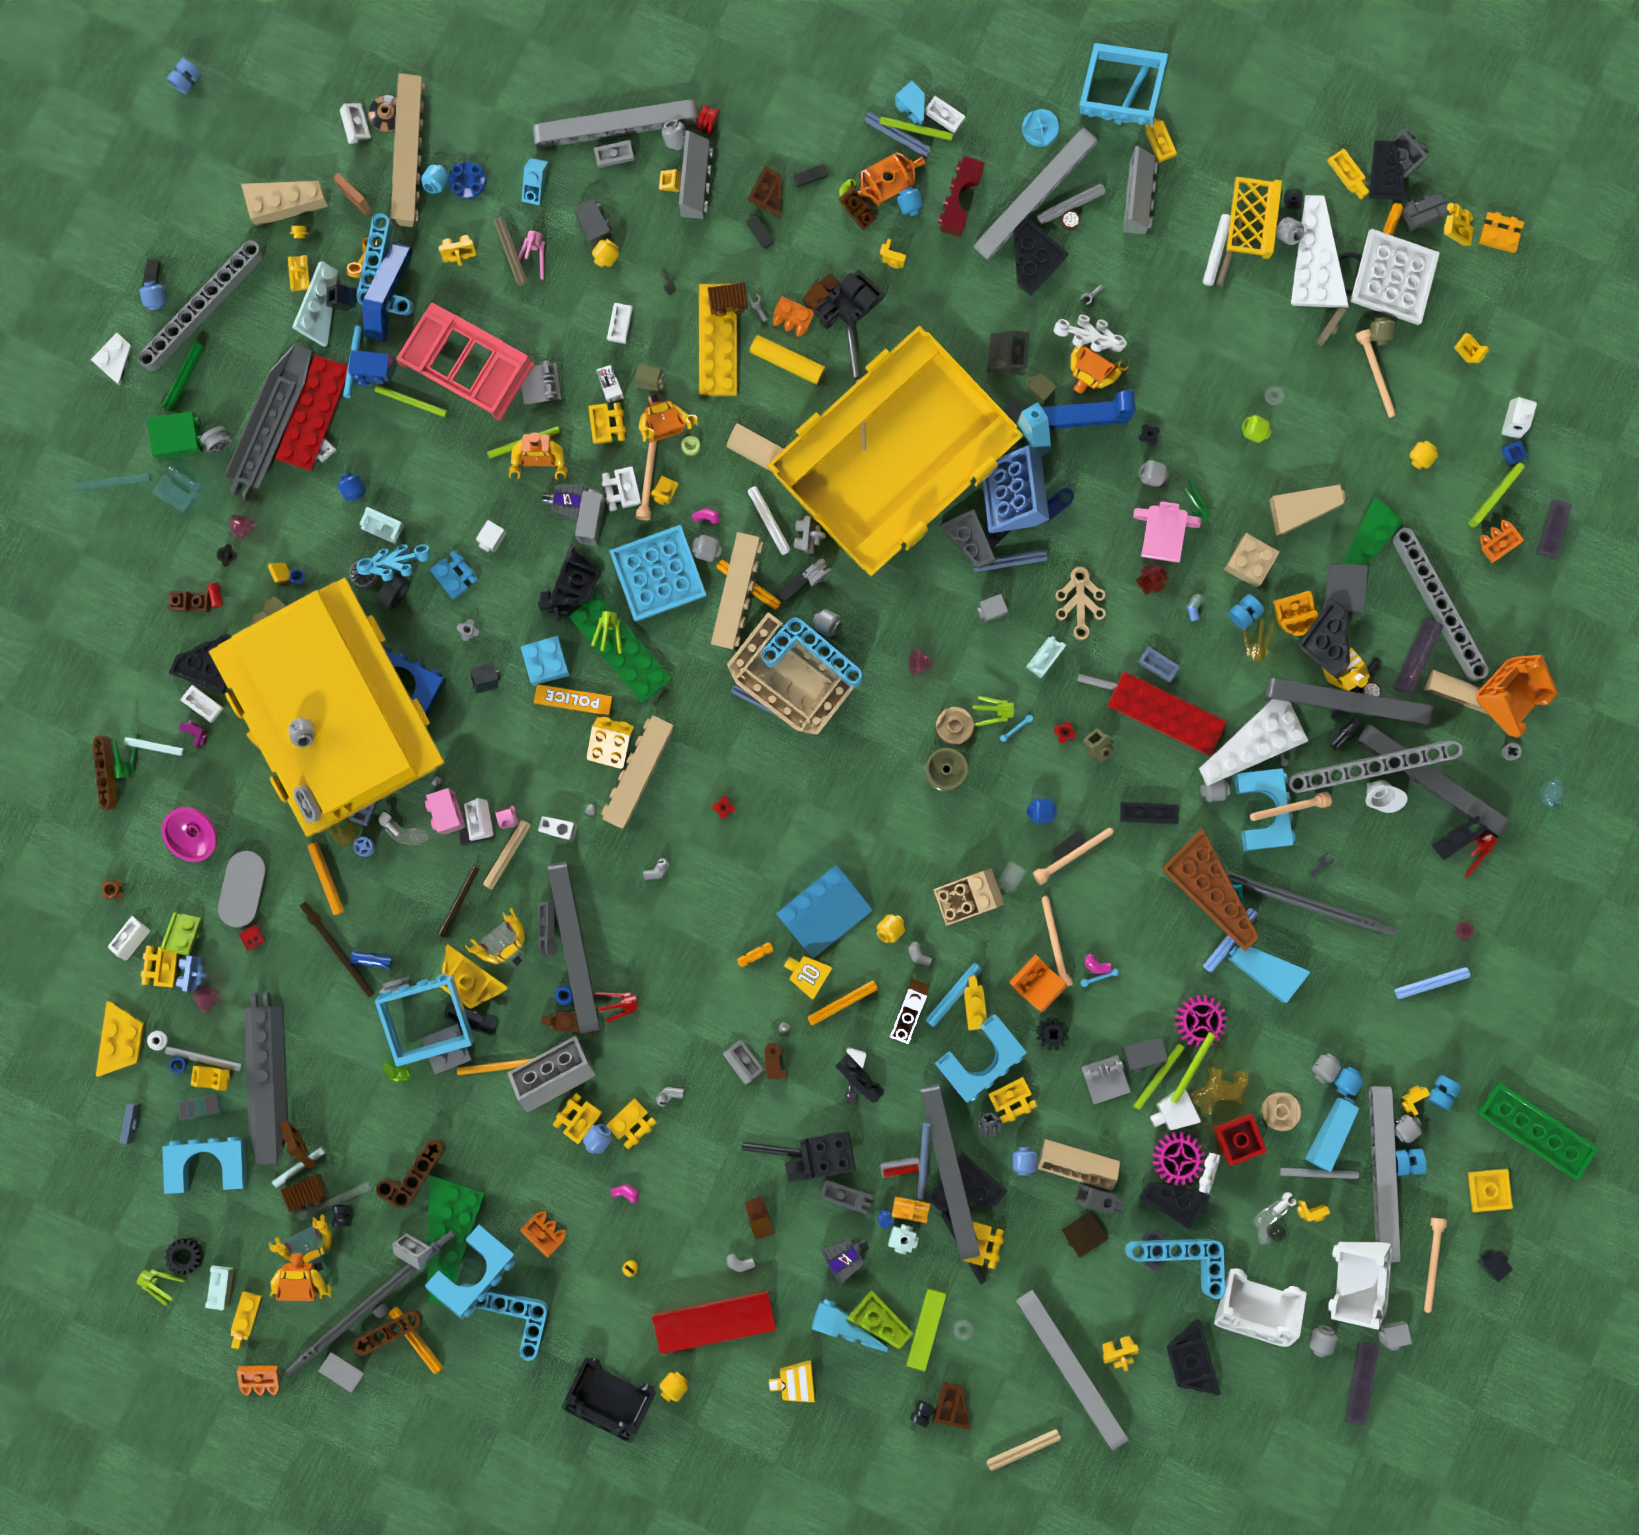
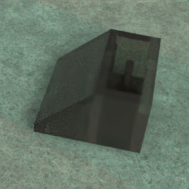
M1005 331L990 334L987 372L1025 375L1030 332Z

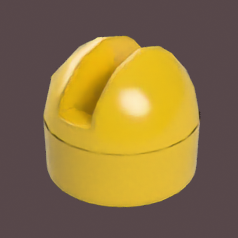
M633 1260L626 1261L622 1267L624 1275L628 1277L636 1275L638 1264ZM626 1265L629 1266L632 1270H634V1272L632 1273L628 1269H626Z

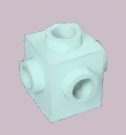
M902 1224L899 1227L893 1225L888 1246L895 1248V1252L901 1254L911 1253L912 1248L916 1249L919 1237H916V1231H913L912 1226ZM907 1237V1240L903 1242L901 1238Z

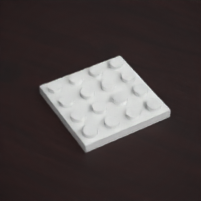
M1374 229L1369 230L1350 302L1416 325L1421 324L1440 252Z

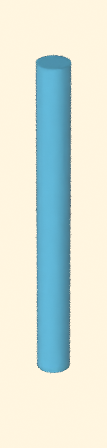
M1141 67L1122 107H1130L1150 67ZM1114 120L1116 124L1121 125L1122 122L1120 120Z
M355 326L351 350L359 351L362 333L361 326ZM348 370L343 394L345 398H351L354 381Z

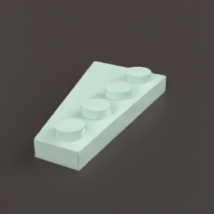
M321 261L317 265L292 328L325 347L328 343L333 309L326 307V291L328 287L336 285L338 271Z

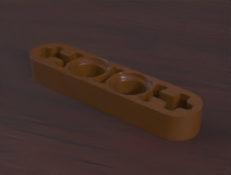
M96 736L93 740V754L98 802L102 810H113L117 806V792L112 744L108 736Z
M416 1309L410 1310L365 1333L355 1340V1351L360 1355L368 1354L416 1329L423 1322L422 1313ZM411 1317H416L417 1320L415 1322L412 1321L406 1325V1321ZM393 1323H398L401 1326L400 1333L394 1332L392 1328ZM378 1331L384 1334V1341H379L376 1338ZM371 1340L372 1343L366 1347H361L362 1342L365 1343Z

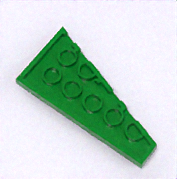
M432 1174L429 1175L428 1246L434 1241H438L450 1230H453L456 1236L445 1244L437 1255L428 1261L427 1283L439 1270L455 1284L468 1246L466 1239L473 1231L485 1192ZM427 1290V1301L445 1306Z

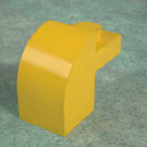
M193 1065L190 1085L226 1091L230 1082V1070Z

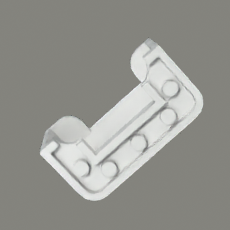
M1339 1242L1333 1248V1257H1336V1262H1338L1336 1295L1329 1302L1331 1319L1379 1329L1388 1307L1392 1244L1385 1242Z
M1230 1269L1225 1281V1293L1220 1298L1214 1324L1218 1327L1268 1343L1288 1347L1300 1337L1307 1292L1301 1291L1300 1288L1290 1286L1284 1291H1280L1247 1280V1275L1241 1269Z

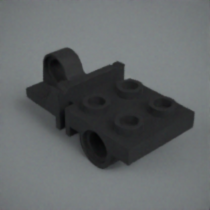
M857 270L854 274H848L840 286L833 290V294L830 292L829 296L813 310V313L820 318L819 323L825 329H829L838 317L853 329L856 326L857 320L860 321L885 298L886 294L860 270Z
M849 1132L810 1138L811 1143H809V1138L800 1140L803 1159L785 1162L789 1182L813 1179L815 1172L817 1177L856 1171Z

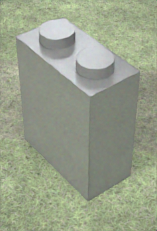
M588 489V491H583L575 533L578 542L581 544L598 546L605 500L598 490Z

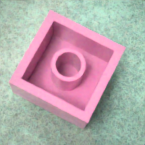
M447 788L426 795L425 805L427 811H431L433 819H430L433 830H437L438 833L445 835L466 828L455 791Z

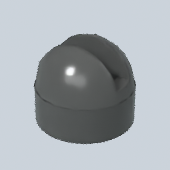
M381 1301L371 1312L378 1318H384L388 1315L389 1307L384 1301Z

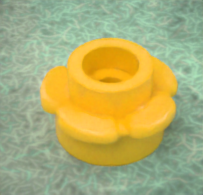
M291 226L292 232L290 234H293L294 238L303 239L305 235L309 234L306 226Z

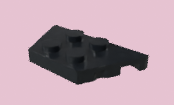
M571 543L548 603L550 605L589 604L601 570L593 565L585 555L581 556Z
M1198 1318L1166 1346L1174 1378L1178 1387L1220 1395L1200 1319Z

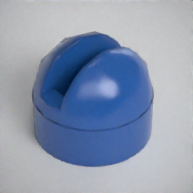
M300 569L292 570L289 574V581L293 585L303 583L305 578L304 572ZM301 576L300 579L295 580V581L293 580V579H295V578Z
M174 1058L170 1061L169 1068L173 1073L181 1074L186 1069V1063L181 1058ZM174 1064L182 1066V1069L175 1068Z

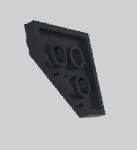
M1028 218L1014 231L1017 285L1031 297L1069 255Z
M1331 599L1297 646L1336 679L1341 677L1350 664L1348 611Z
M228 634L221 635L215 640L205 642L190 651L176 655L169 674L224 694L227 685L209 651L232 638V636Z
M962 1152L957 1160L969 1209L996 1206L1008 1191ZM940 1179L925 1198L940 1211H947L949 1208L942 1179Z

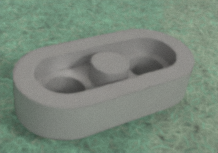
M306 785L296 787L293 792L294 798L306 821L312 823L320 820L322 810L317 804L311 789Z

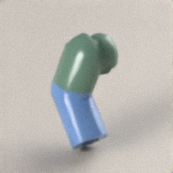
M1194 594L1187 604L1191 622L1200 620L1198 608L1205 602L1203 594Z

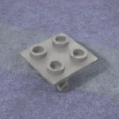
M543 361V365L533 366L522 384L524 405L561 400L557 363Z
M1118 1055L1081 1067L1093 1104L1130 1093L1123 1071L1124 1067Z

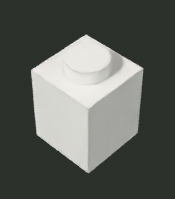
M487 520L476 540L480 543L479 547L486 552H489V550L496 552L507 533L501 527Z

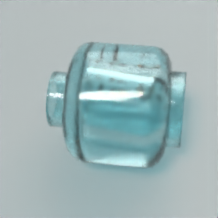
M1558 779L1544 781L1538 794V798L1541 800L1540 803L1553 809L1556 806H1561L1567 794V789L1563 786V782Z

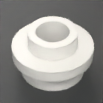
M154 1031L148 1036L147 1042L151 1049L162 1050L167 1045L168 1038L164 1032ZM156 1037L160 1039L159 1044H155L154 1039Z

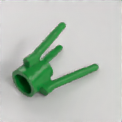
M1189 479L1188 481L1200 504L1188 488H1185V491L1197 507L1192 513L1195 517L1202 519V524L1212 514L1209 512L1210 510L1202 499L1193 480Z
M138 733L135 734L134 739H138ZM113 739L116 758L115 762L113 756L115 778L131 777V772H135L134 763L137 747H132L130 765H128V762L120 761L117 740Z

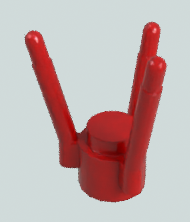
M1486 832L1483 835L1480 834L1472 841L1477 840L1476 845L1478 848L1471 853V857H1474L1480 851H1483V853L1465 874L1466 878L1470 876L1487 854L1493 850L1492 847L1497 844L1496 838L1490 832Z
M594 992V996L623 998L621 1003L598 1008V1011L622 1007V1010H626L606 1019V1023L625 1015L633 1014L634 1010H638L636 994L631 995L630 992Z

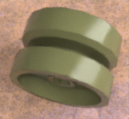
M952 748L936 750L926 762L924 768L925 778L928 784L935 790L951 792L957 789L967 776L968 765L966 759L958 750ZM944 766L945 768L947 766L950 768L948 773L943 771Z

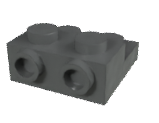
M1404 129L1390 140L1395 143L1403 180L1429 158L1427 155L1429 150L1422 143L1418 145L1414 141L1416 136L1410 130L1406 132Z

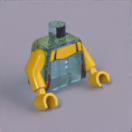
M322 1214L320 1216L321 1221H317L313 1217V1226L283 1241V1244H281L280 1238L276 1237L275 1242L277 1244L272 1245L269 1242V1248L272 1252L279 1253L290 1262L292 1254L301 1253L303 1254V1263L313 1264L314 1269L319 1272L326 1268L321 1257L330 1252L333 1233L325 1222V1216Z

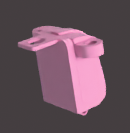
M1160 502V506H1150L1149 510L1134 509L1133 518L1147 521L1141 557L1180 563L1185 527L1200 528L1202 519L1188 516V512L1179 509V504Z

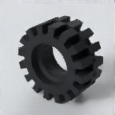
M181 1238L169 1245L164 1259H167L165 1264L170 1266V1271H175L174 1274L185 1275L194 1272L201 1266V1261L204 1260V1257H202L204 1250L200 1249L202 1246L197 1244V1240ZM181 1249H187L191 1253V1260L187 1264L179 1262L177 1258L178 1252Z

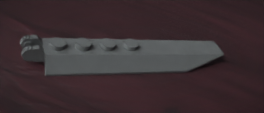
M294 344L269 371L224 474L235 480L231 488V495L237 496L241 483L245 484L241 496L245 501L249 498L252 487L260 489L304 387L312 350Z
M264 991L263 993L264 1007H259L258 993L252 992V1008H244L248 1127L257 1165L277 1164L283 1142L281 1124L287 1121L283 1006L271 1007L269 991Z

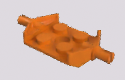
M896 152L861 171V187L857 192L861 198L865 197L877 206H881L883 201L895 196L899 192L911 186L915 187V170L925 164V160L923 157L912 161L903 154ZM890 173L893 175V179L886 181L883 179V175Z

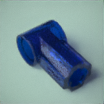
M1062 488L1047 501L1049 520L1047 522L1051 521L1072 504L1074 493L1071 489ZM1068 494L1070 500L1063 502L1060 499V495Z

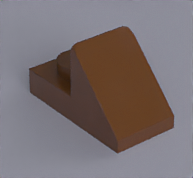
M830 273L822 281H816L803 297V300L814 310L829 296L830 292L833 294V290L837 289L841 283Z
M764 1196L745 1201L755 1240L773 1235L774 1231Z

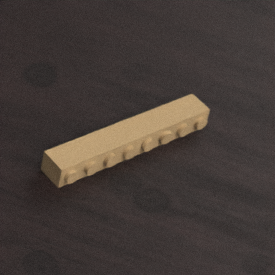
M399 73L397 81L390 219L393 225L413 227L414 221L418 220V210L415 209V203L419 201V192L416 191V185L420 183V174L417 173V167H420L421 155H418V149H421L422 137H419V131H422L423 119H419L420 113H423L424 102L420 101L421 95H424L425 84L421 83L422 76Z

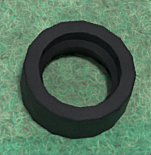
M399 573L393 574L394 578L385 582L377 596V603L387 610L394 609L404 598L410 587V581Z

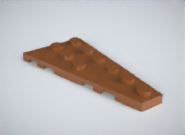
M1201 828L1162 870L1244 951H1247L1260 937L1204 829Z

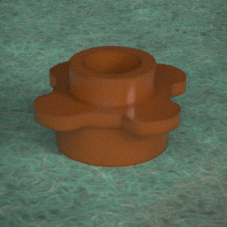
M120 880L103 882L104 899H120L122 897V882Z

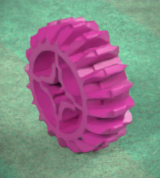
M1195 995V1002L1192 997H1189V1005L1183 1001L1182 1005L1185 1008L1178 1007L1177 1010L1181 1012V1015H1175L1176 1019H1180V1022L1174 1023L1175 1026H1181L1177 1033L1184 1032L1181 1039L1185 1040L1189 1037L1187 1041L1189 1045L1195 1040V1047H1199L1200 1042L1202 1044L1206 1036L1200 1038L1194 1036L1193 1033L1202 1028L1204 1031L1214 1034L1216 1041H1220V1037L1217 1034L1224 1035L1225 1032L1220 1029L1221 1027L1227 1028V1024H1222V1020H1227V1016L1221 1017L1225 1009L1218 1010L1221 1003L1217 1002L1213 1005L1214 998H1210L1207 1002V995H1203L1202 1001L1199 995ZM1205 1005L1210 1009L1200 1014L1193 1007ZM1188 1012L1192 1017V1024L1189 1026V1029L1186 1025ZM1213 1013L1216 1019L1214 1029H1212L1213 1027L1209 1022ZM1197 1016H1199V1018L1204 1017L1203 1023L1205 1026L1200 1024L1199 1026H1197L1199 1023Z
M1172 1132V1139L1167 1134L1164 1135L1166 1142L1159 1139L1158 1142L1162 1146H1154V1149L1158 1150V1154L1152 1153L1153 1157L1158 1158V1160L1152 1161L1153 1165H1159L1155 1172L1162 1171L1159 1177L1163 1179L1167 1176V1183H1170L1173 1179L1174 1185H1178L1179 1179L1181 1184L1185 1185V1178L1190 1183L1193 1182L1191 1175L1198 1178L1199 1175L1196 1173V1170L1203 1171L1199 1163H1205V1160L1200 1159V1157L1205 1156V1153L1198 1152L1202 1145L1195 1146L1198 1140L1194 1138L1190 1141V1134H1187L1184 1138L1183 1132H1179L1178 1138L1176 1133ZM1177 1143L1172 1153L1164 1154L1170 1145ZM1183 1143L1191 1148L1193 1157L1185 1155ZM1179 1153H1181L1180 1156L1187 1160L1182 1159L1177 1163L1176 1160L1170 1157H1178ZM1164 1160L1172 1162L1174 1174L1166 1169ZM1192 1163L1188 1171L1180 1174L1185 1164Z

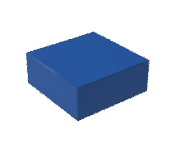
M1520 440L1501 449L1509 466L1528 458Z

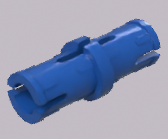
M352 951V960L350 962L368 965L371 968L375 966L390 969L392 957L376 955L374 952Z

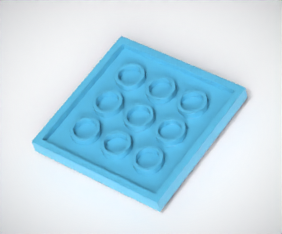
M681 525L609 550L635 622L707 597Z

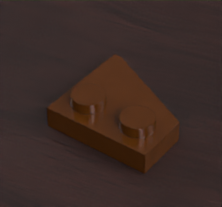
M765 166L747 199L777 218L781 214L782 175Z
M288 1121L282 1123L283 1133L281 1135L288 1145L286 1149L291 1157L295 1156L310 1170L316 1167L315 1160H312L306 1154L309 1149L299 1131Z
M942 1381L933 1421L970 1430L971 1425L968 1420V1410L964 1400V1390L961 1385Z

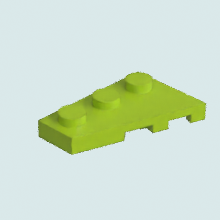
M870 1291L846 1318V1320L898 1349L913 1334L873 1291Z

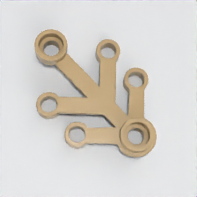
M1076 567L1071 572V581L1063 589L1056 592L1055 598L1059 602L1064 601L1067 598V594L1075 586L1076 595L1063 608L1058 609L1055 615L1058 620H1064L1071 609L1077 604V626L1073 634L1077 640H1085L1089 635V628L1085 625V606L1093 612L1096 620H1102L1106 612L1104 609L1099 608L1084 593V586L1093 593V598L1096 601H1102L1105 598V592L1102 589H1098L1089 580L1090 574L1086 568ZM1077 574H1082V575H1083V579H1082V580L1077 579L1076 575H1077ZM1062 592L1065 597L1063 599L1059 598L1058 593ZM1096 593H1102V598H1097ZM1063 611L1065 616L1059 617L1058 612ZM1101 611L1103 613V616L1098 617L1096 615V612ZM1078 630H1083L1084 635L1079 636L1077 633Z

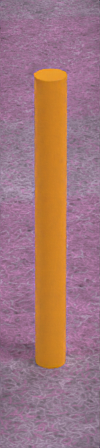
M532 1059L458 1067L457 1075L515 1069Z

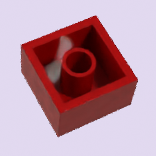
M1247 1113L1212 1127L1227 1165L1232 1166L1267 1152L1252 1114Z

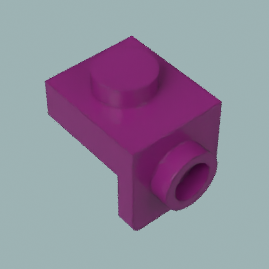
M188 721L187 724L181 722L178 729L196 735L193 747L202 749V746H205L207 743L208 731L198 728L200 724Z

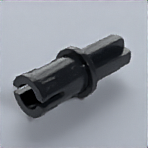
M1353 717L1344 728L1341 727L1339 729L1340 732L1329 742V745L1334 750H1338L1347 740L1352 739V735L1363 725L1358 718Z

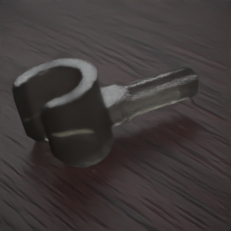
M661 269L660 271L667 283L663 288L668 295H671L676 291L675 284L670 280L665 269Z

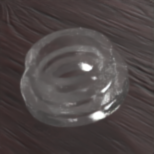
M1271 386L1265 392V400L1271 405L1280 404L1284 398L1283 390L1277 386ZM1273 392L1277 393V398L1272 397Z
M959 1320L954 1324L953 1332L958 1339L967 1340L973 1333V1327L969 1321ZM961 1326H965L967 1328L965 1333H961L959 1331V1328Z

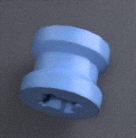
M359 837L355 840L353 849L356 854L368 857L374 853L375 843L370 838Z

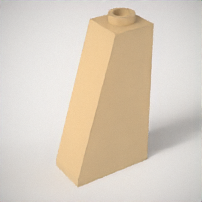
M1341 485L1273 496L1269 502L1276 537L1282 536L1339 508L1345 501V492L1341 490Z

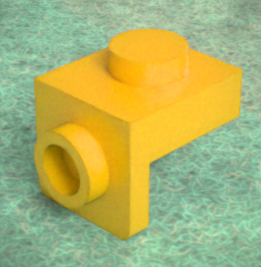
M888 239L886 244H882L880 250L882 262L888 263L893 268H903L906 255L891 251L892 240Z
M1465 333L1454 347L1467 363L1481 362L1489 351L1487 346H1480L1470 333Z
M1419 1085L1409 1089V1093L1401 1097L1404 1111L1413 1116L1418 1115L1413 1103L1430 1095L1426 1087H1419Z
M1297 1201L1299 1205L1297 1212L1300 1218H1304L1308 1222L1312 1220L1315 1222L1326 1219V1215L1330 1214L1328 1206L1324 1204L1308 1210L1304 1201Z

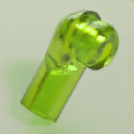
M389 1061L381 1067L391 1081L404 1082L409 1078V1071L407 1069H394Z

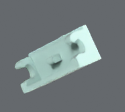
M366 507L360 522L362 530L395 545L405 527L402 522L369 507Z
M1054 636L1048 637L1026 667L1042 678L1066 645L1063 642L1059 643L1056 641Z
M211 1266L209 1291L205 1308L225 1310L229 1308L234 1268Z

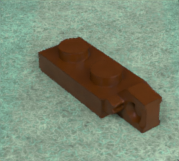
M557 1011L552 1012V1017L542 1016L541 1024L551 1025V1030L580 1032L576 1012Z

